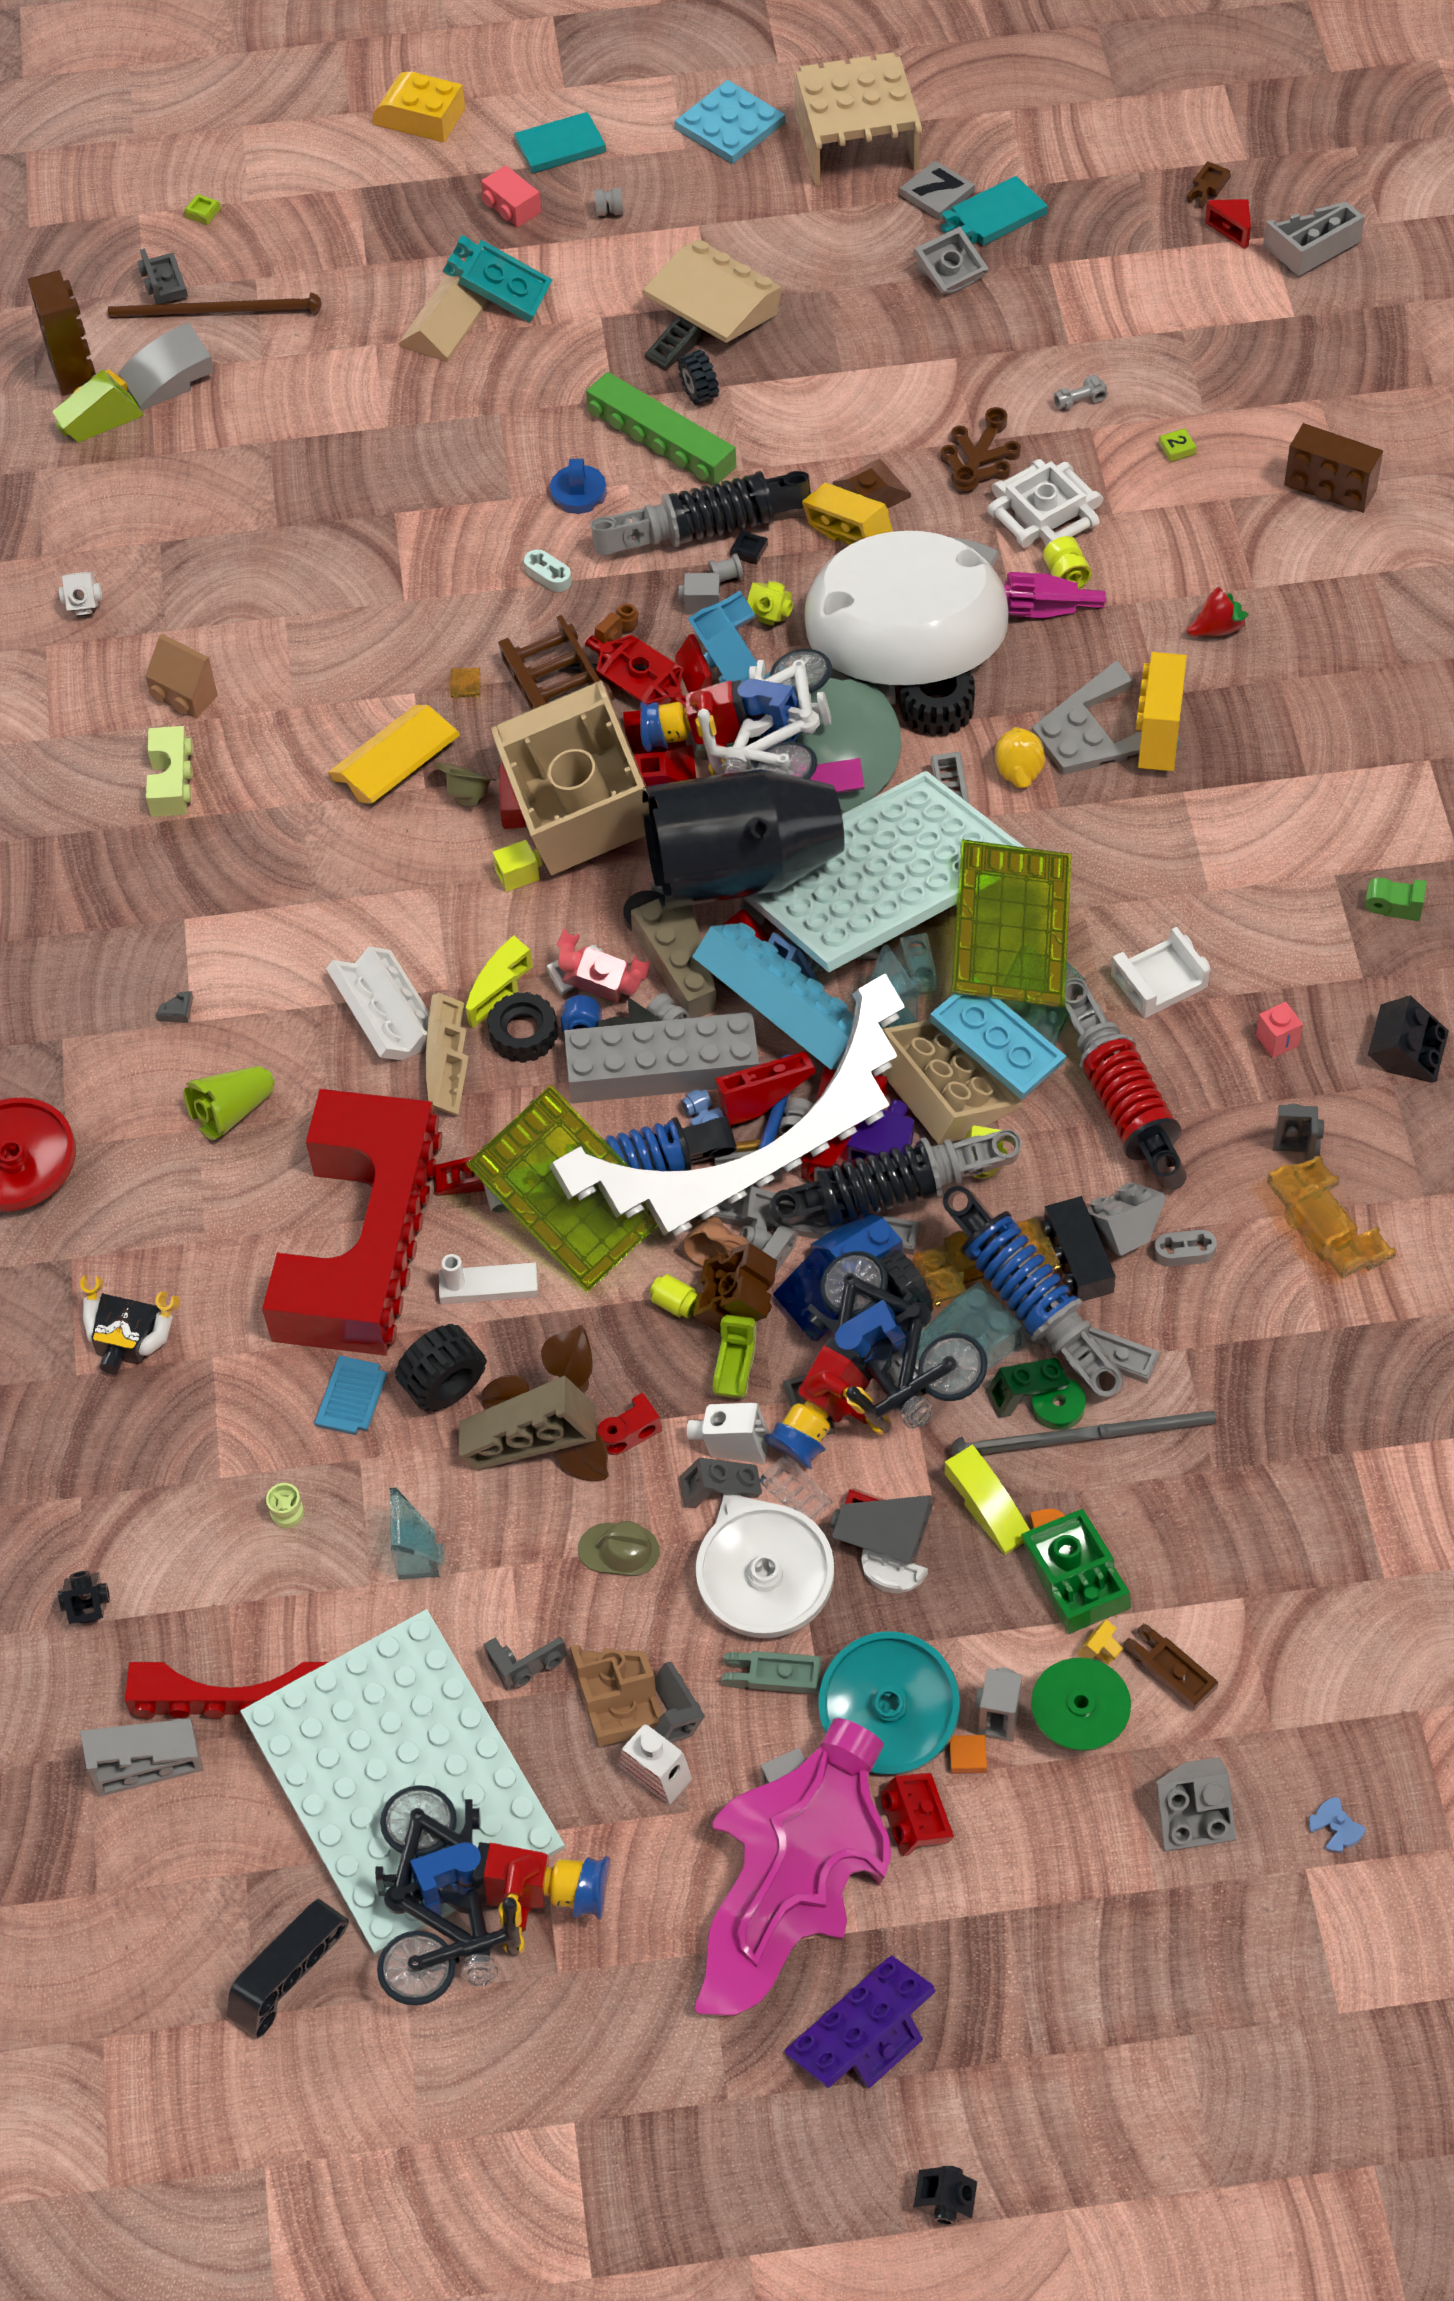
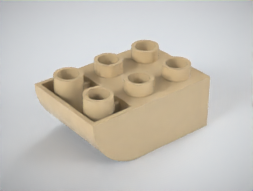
M602 680L491 727L496 746L530 835L551 875L645 836L643 815L649 814L648 802L642 803V789L646 784Z

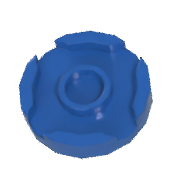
M583 458L569 459V466L559 470L552 477L550 483L552 502L555 505L557 503L562 506V510L567 513H588L593 510L594 505L599 502L602 504L607 494L605 477L599 470L584 465Z

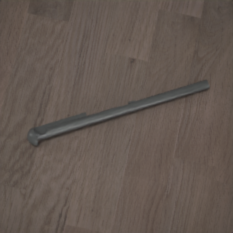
M1214 1410L982 1440L974 1443H965L962 1436L953 1442L951 1452L955 1456L972 1444L980 1454L1215 1424L1216 1417Z

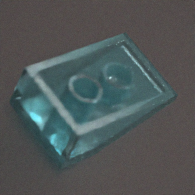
M977 1282L955 1298L921 1333L917 1359L920 1360L926 1347L935 1339L951 1333H961L971 1336L982 1345L987 1356L988 1370L1021 1346L1023 1325L980 1282ZM951 1340L942 1343L931 1352L927 1359L926 1371L941 1363L947 1356H952L963 1369V1374L959 1378H953L935 1389L940 1393L956 1394L978 1377L981 1364L979 1354L972 1345L961 1340Z

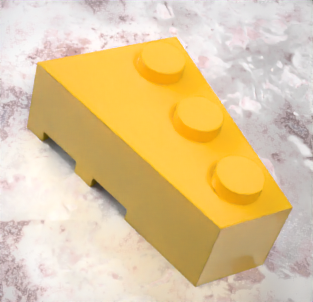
M825 482L802 501L809 525L834 542L840 539L847 545H851L870 536L893 532L889 511L884 503L842 489L841 487Z

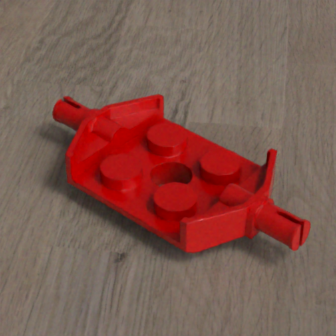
M593 635L590 638L588 637L585 646L598 653L599 656L596 670L599 679L601 675L647 705L657 702L659 705L680 702L686 708V697L681 694L682 689H680L683 677V668L633 635H628L612 642L607 641L605 644ZM641 664L647 667L644 671H638L633 668L634 665Z

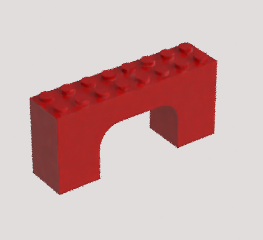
M319 1089L306 1138V1146L314 1177L362 1182L370 1185L372 1191L360 1238L348 1252L332 1258L276 1253L262 1307L271 1342L387 1356L389 1344H394L396 1341L397 1325L394 1324L396 1315L401 1316L403 1311L404 1298L401 1296L403 1287H408L410 1281L409 1260H414L416 1256L417 1241L414 1240L416 1232H421L423 1227V1213H421L422 1206L427 1205L429 1201L430 1187L427 1186L428 1180L435 1176V1151H440L443 1135L442 1132H438L439 1115L435 1114L432 1101Z

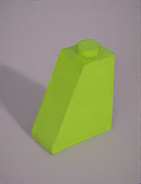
M103 369L52 411L58 420L55 424L58 430L65 437L70 435L77 442L128 423L143 415L134 398Z

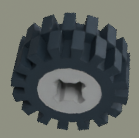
M699 349L679 357L677 361L680 371L679 376L682 378L683 387L685 386V392L689 395V399L695 405L718 397L719 388L717 386H719V383L715 378L717 375L712 369L713 365L709 362L708 355Z

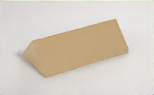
M446 275L399 341V346L448 362L490 300L459 284V276L451 277Z

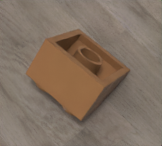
M161 634L146 673L149 693L155 700L163 701L173 706L178 712L182 714L187 713L197 719L218 696L209 657Z

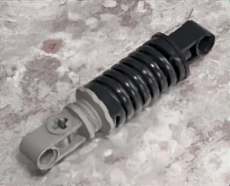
M757 471L755 474L746 475L742 479L734 478L731 482L725 480L721 485L719 483H713L710 487L704 485L700 490L692 488L689 492L683 490L679 494L664 493L661 497V504L654 507L649 504L645 505L643 509L627 511L609 517H599L593 520L590 527L594 551L599 555H610L617 551L637 548L651 543L657 545L660 544L661 540L664 541L666 539H670L674 547H679L681 544L693 541L692 533H694L697 540H702L704 533L708 538L713 537L714 529L718 535H723L725 528L729 533L734 532L735 524L739 530H744L746 527L745 520H747L748 525L752 528L762 524L772 525L774 514L804 508L802 501L811 494L809 475L804 471H793L786 475L765 479L762 471Z
M1008 1129L983 1136L970 1137L954 1144L948 1139L944 1140L942 1145L939 1144L937 1146H931L926 1138H921L913 1147L910 1144H905L902 1147V1151L894 1147L889 1150V1153L880 1151L877 1153V1156L869 1154L864 1160L861 1157L855 1158L853 1163L847 1160L843 1161L841 1166L833 1164L826 1169L819 1166L814 1167V1182L780 1190L773 1196L771 1200V1214L773 1219L781 1225H790L824 1215L829 1227H834L835 1224L842 1223L844 1217L849 1216L850 1219H856L858 1217L857 1208L860 1209L863 1216L870 1214L869 1205H872L875 1213L881 1212L882 1201L885 1208L889 1210L894 1207L893 1198L896 1199L898 1206H904L906 1204L905 1195H907L911 1203L917 1202L918 1197L921 1196L923 1199L942 1197L943 1185L951 1184V1182L957 1185L962 1183V1177L982 1174L991 1169L1014 1163L1020 1153L1021 1139L1016 1132ZM1002 1141H1008L1014 1146L1015 1150L1010 1154H1003L998 1150L997 1144ZM782 1201H790L794 1204L795 1209L790 1214H782L776 1207Z

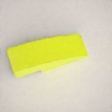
M514 935L489 959L474 983L466 1005L468 1025L472 1029L489 1016L490 1010L494 1008V1004L497 1001H501L506 995L510 996L518 992L517 979L533 968L530 948Z
M973 1444L945 1461V1476L965 1499L964 1506L1002 1553L1006 1555L1024 1544L1021 1534L1029 1531V1527L1000 1480Z

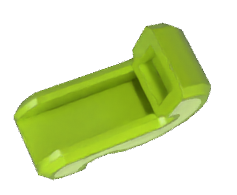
M725 1315L720 1323L722 1340L713 1378L712 1391L716 1396L743 1399L747 1396L749 1375L754 1362L757 1323L754 1318Z

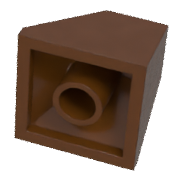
M880 458L833 481L834 486L882 502L886 505L887 509L911 497L909 490Z

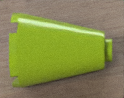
M261 1066L194 1079L186 1084L188 1087L183 1090L184 1102L191 1119L198 1118L202 1124V1127L198 1128L199 1131L208 1139L216 1140L222 1137L273 1093L275 1080L271 1072Z

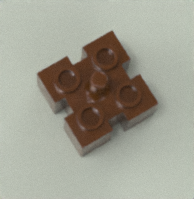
M751 1243L732 1249L730 1257L721 1253L704 1260L700 1283L704 1285V1290L697 1294L693 1317L720 1334V1323L725 1315L754 1318L755 1321L767 1318L772 1305L770 1303L771 1294L766 1291L774 1284L777 1260Z

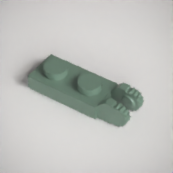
M752 1651V1653L730 1652L724 1655L725 1665L742 1669L750 1667V1673H725L722 1675V1685L740 1689L749 1687V1689L819 1694L822 1657L760 1651Z

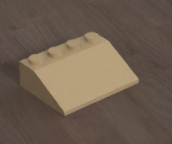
M698 239L682 247L643 289L642 295L727 343L777 315L782 286L776 284L770 278L753 271L749 266L732 259L728 254L709 246L707 242Z
M929 1020L882 1029L897 1054V1057L890 1061L892 1067L883 1072L882 1075L887 1077V1081L894 1088L895 1092L902 1098L938 1144H943V1141L948 1139L951 1142L962 1140L973 1125L986 1127L1022 1106L1023 1102Z

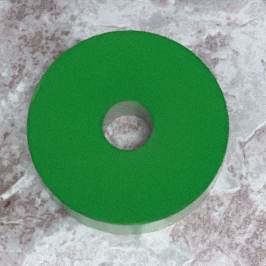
M1069 1378L1070 1384L1067 1389L1032 1395L1033 1415L1040 1424L1049 1429H1069L1078 1424L1084 1416L1086 1406L1085 1393L1078 1383ZM1062 1401L1064 1405L1057 1406L1053 1402Z

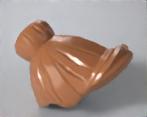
M710 1216L705 1220L701 1218L697 1222V1226L683 1241L684 1252L692 1261L703 1266L704 1260L721 1253L730 1257L732 1249L750 1242L743 1236L733 1235L717 1216Z

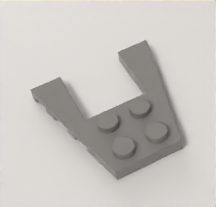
M1118 661L1112 663L1032 726V733L1041 740L1045 753L1062 775L1099 767L1100 763L1114 760L1116 763L1126 761L1127 756L1136 755L1140 752L1142 731L1113 743L1087 710V708L1132 688V678ZM1179 737L1177 740V749L1180 748L1181 739Z

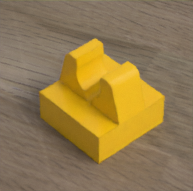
M1106 1619L1093 1630L1076 1654L1082 1658L1090 1659L1096 1656L1106 1664H1109L1112 1660L1116 1659L1123 1649L1112 1637L1117 1628Z

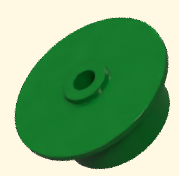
M1069 1658L1053 1664L1041 1674L1033 1688L1031 1708L1037 1726L1052 1742L1070 1750L1090 1751L1112 1743L1121 1735L1130 1718L1131 1698L1124 1680L1108 1665L1090 1658Z

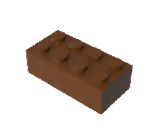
M60 270L31 277L27 280L48 359L61 394L65 396L74 393L78 387L86 384L92 379L91 376L96 375L92 360L86 358L91 353L87 340L81 338L86 333L81 318H76L81 315L76 298L70 299V297L74 296L69 279L64 281Z

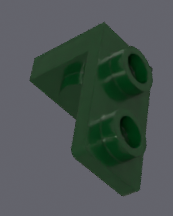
M1051 1358L1000 1367L989 1385L987 1393L1001 1418L1011 1416L1022 1397L1067 1389L1070 1382L1059 1360Z

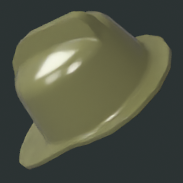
M435 763L436 768L446 773L448 794L454 797L460 805L476 806L478 800H482L486 796L490 781L496 780L461 766Z
M632 1521L597 1524L589 1528L581 1536L578 1544V1555L582 1563L590 1570L600 1573L639 1576L649 1572L656 1565L660 1556L656 1537L649 1530Z

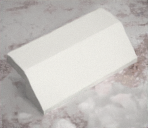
M368 946L356 963L331 961L326 970L380 1058L405 1060L426 1050L430 1012L391 950Z

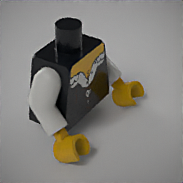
M84 1275L80 1280L81 1289L87 1293V1297L83 1299V1322L87 1339L93 1344L96 1354L103 1357L99 1365L101 1370L109 1374H117L122 1362L138 1365L143 1362L147 1355L152 1354L166 1343L173 1316L170 1315L171 1311L178 1309L181 1301L178 1296L173 1295L168 1306L166 1305L168 1293L165 1291L158 1293L156 1296V1305L104 1293L99 1298L97 1297V1292L101 1291L104 1285L102 1278L96 1276V1285L93 1289H90L88 1286V1275Z

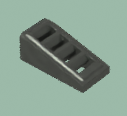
M678 316L645 353V358L666 371L678 361L679 357L685 355L702 341V329ZM663 351L668 356L665 357L664 355L660 354V352Z

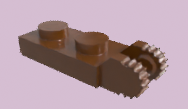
M1143 1623L1137 1630L1141 1638L1153 1648L1150 1652L1134 1639L1128 1638L1123 1643V1647L1129 1655L1137 1662L1142 1663L1146 1670L1193 1710L1218 1688L1219 1682L1171 1640L1167 1637L1163 1638L1149 1625Z

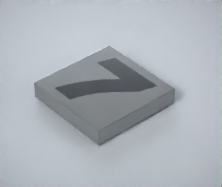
M936 160L899 188L900 196L938 220L942 218V212L951 210L952 206L963 202L975 192V184Z

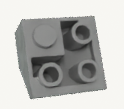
M1133 1182L1121 1186L1118 1189V1193L1110 1197L1103 1196L1094 1199L1090 1203L1091 1206L1087 1207L1104 1247L1107 1251L1122 1256L1150 1241L1166 1198L1162 1192Z
M1220 1757L1184 1762L1156 1781L1165 1851L1236 1840L1229 1773Z

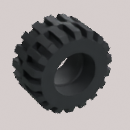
M969 670L955 677L937 682L901 685L900 710L904 721H908V726L912 729L918 728V733L924 734L927 732L930 733V736L935 737L936 734L947 736L950 731L956 733L960 731V726L965 727L969 723V719H972L974 713L975 680L973 676H970L971 671ZM931 695H943V696H946V697H943V698H933V697H929V696H931Z
M454 1324L442 1325L425 1333L405 1351L395 1370V1378L421 1410L435 1412L451 1406L463 1398L477 1384L485 1371L487 1359L461 1326Z

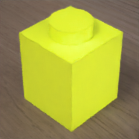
M527 840L492 852L495 871L506 892L540 880L538 867L542 866V861L536 849L531 850Z

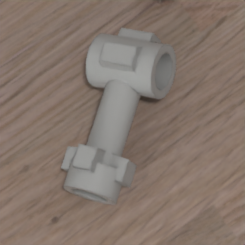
M1091 375L1084 380V387L1069 391L1068 388L1058 390V392L1054 393V401L1058 409L1073 407L1074 401L1091 397L1093 402L1098 403L1107 397V386L1097 375Z

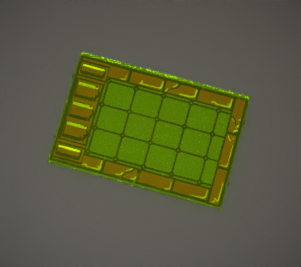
M961 840L951 993L1061 1008L1065 1006L1072 854Z
M549 1085L535 1100H531L530 1104L488 1144L483 1145L482 1149L466 1163V1166L574 1280L588 1292L603 1277H606L608 1272L650 1232H653L658 1225L645 1202L642 1203L644 1210L627 1219L625 1214L616 1218L597 1184L594 1186L596 1192L580 1201L577 1196L568 1200L549 1166L552 1162L580 1146L585 1154L612 1164L629 1166L552 1085Z

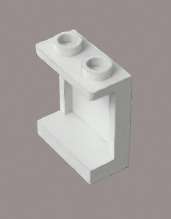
M1177 927L1170 929L1168 940L1128 959L1124 952L1112 956L1111 976L1144 1019L1208 987L1209 973L1211 972L1208 961L1203 956L1200 957L1193 948L1190 938L1185 934L1183 935Z

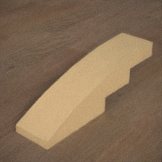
M436 993L432 995L427 1030L426 1082L428 1100L433 1102L434 1108L456 1116L459 1115L469 1057L463 1054L467 1029L460 1027L464 1002L442 993Z

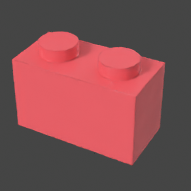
M503 166L481 180L484 203L488 207L495 209L504 220L511 222L517 228L542 212L540 192L508 166Z

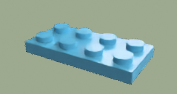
M975 978L973 979V983L981 984ZM954 993L930 1014L929 1021L1021 1100L1065 1063V1054L1000 999Z

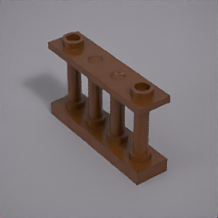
M562 615L556 617L559 632L520 648L517 646L514 648L509 637L498 642L502 660L531 710L549 703V699L586 683L591 685L600 681L577 642L578 635L573 624L567 625ZM562 643H565L570 651L534 668L530 666L526 668L524 665L525 659ZM576 662L579 664L582 673L545 689L543 687L537 688L535 684L537 679ZM605 684V687H606V689H607V691H608V693H609V696H610V698H611V701H613V700H614L613 693H612V691H611L609 685H608V684Z

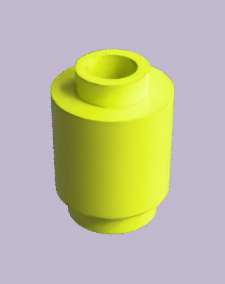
M670 1274L657 1277L650 1288L652 1303L677 1317L684 1316L685 1318H690L693 1315L697 1299L695 1289Z

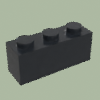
M1079 1196L1045 1206L1044 1220L1040 1221L1041 1230L1044 1238H1050L1052 1242L1051 1252L1053 1260L1057 1266H1062L1064 1274H1062L1063 1283L1068 1285L1069 1292H1072L1074 1296H1077L1082 1301L1114 1293L1116 1275L1083 1197Z

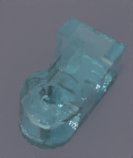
M927 933L900 938L899 956L905 973L908 976L912 995L938 990L937 975ZM912 944H920V945H921V946H919V947H914V948H909V949H908V947H909L910 945H912Z

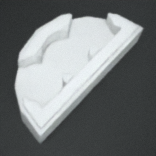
M863 1548L861 1564L864 1575L874 1587L883 1592L898 1594L911 1591L919 1586L928 1574V1568L914 1563L908 1564Z

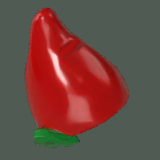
M1218 586L1208 595L1201 612L1198 613L1196 620L1187 627L1186 632L1193 637L1227 635L1245 626V618L1249 614L1246 611H1242L1241 604L1233 600L1231 593L1225 594Z

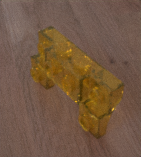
M1321 1155L1301 1164H1285L1270 1172L1267 1184L1286 1207L1284 1216L1288 1225L1293 1229L1296 1228L1303 1237L1307 1249L1311 1253L1315 1252L1321 1261L1327 1259L1342 1279L1364 1267L1367 1271H1370L1395 1257L1397 1250L1394 1247L1390 1248L1379 1234L1380 1229L1378 1226L1357 1235V1225L1329 1191L1338 1186L1339 1177L1331 1174L1323 1164V1157Z
M1034 1217L1017 1222L1016 1224L1021 1228L1020 1235L1024 1234L1029 1239L1023 1248L1030 1244L1035 1245L1037 1251L1032 1258L1037 1254H1042L1045 1258L1044 1263L1040 1267L1050 1264L1054 1271L1059 1270L1060 1262L1049 1238L1044 1236L1037 1218ZM963 1231L954 1232L949 1237L944 1238V1245L913 1254V1264L925 1280L935 1307L940 1306V1302L955 1297L967 1298L964 1284L984 1279V1272L978 1271L975 1267L976 1261L969 1260L966 1255H962L960 1252L961 1246L968 1239V1236Z

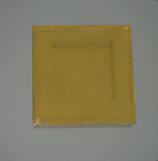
M480 668L451 669V698L480 697Z

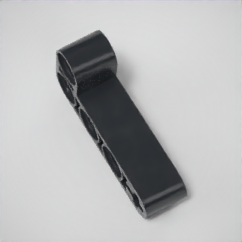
M316 1899L236 1978L229 1992L227 2018L257 2039L262 2037L276 2018L278 2002L339 1941L348 1927L349 1919L321 1899Z

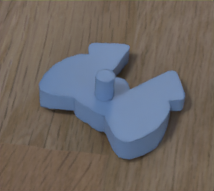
M1337 1797L1325 1801L1317 1810V1815L1310 1816L1311 1833L1330 1825L1331 1831L1335 1833L1326 1845V1850L1330 1852L1342 1853L1343 1847L1350 1848L1357 1845L1365 1834V1827L1352 1822L1351 1818L1342 1810L1341 1801Z

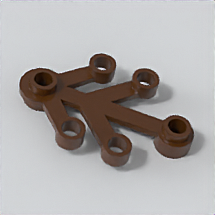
M993 407L986 411V429L976 447L971 442L966 427L955 426L951 430V441L954 444L960 445L969 460L966 465H963L958 458V450L953 445H945L941 449V461L949 464L954 472L951 475V484L956 490L962 492L972 491L978 486L979 481L991 477L1004 480L1010 476V464L1004 460L995 462L993 466L977 470L981 464L1003 457L1008 460H1016L1020 457L1021 446L1016 441H1009L1003 446L988 450L996 434L1002 432L1007 426L1008 414L1003 408Z

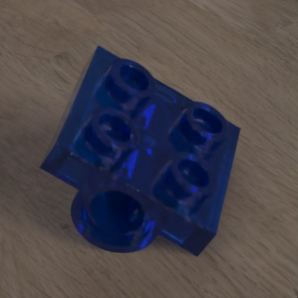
M815 1248L773 1293L810 1340L817 1342L830 1329L827 1328L824 1332H821L808 1320L812 1314L807 1308L812 1304L827 1318L838 1320L839 1315L829 1310L821 1297V1278L832 1260L820 1248ZM836 1267L828 1279L827 1292L831 1302L840 1308L845 1283L843 1281L844 1274Z

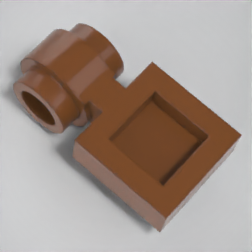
M632 604L620 605L616 610V614L611 612L595 627L594 637L605 644L607 641L612 642L620 639L622 632H632L638 626L639 613Z

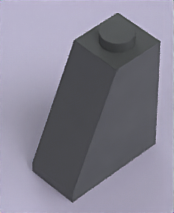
M926 1495L842 1504L841 1510L836 1509L831 1519L830 1528L834 1529L832 1537L908 1564L915 1563L936 1497Z

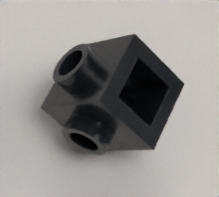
M78 1571L71 1574L69 1578H65L62 1591H58L60 1609L62 1612L66 1611L69 1624L78 1622L90 1623L103 1618L105 1605L110 1603L107 1582L101 1583L99 1572L90 1574L89 1571Z
M941 2166L919 2170L913 2208L933 2216L935 2223L946 2226H953L959 2220L972 2219L978 2181L963 2175V2170L955 2166Z

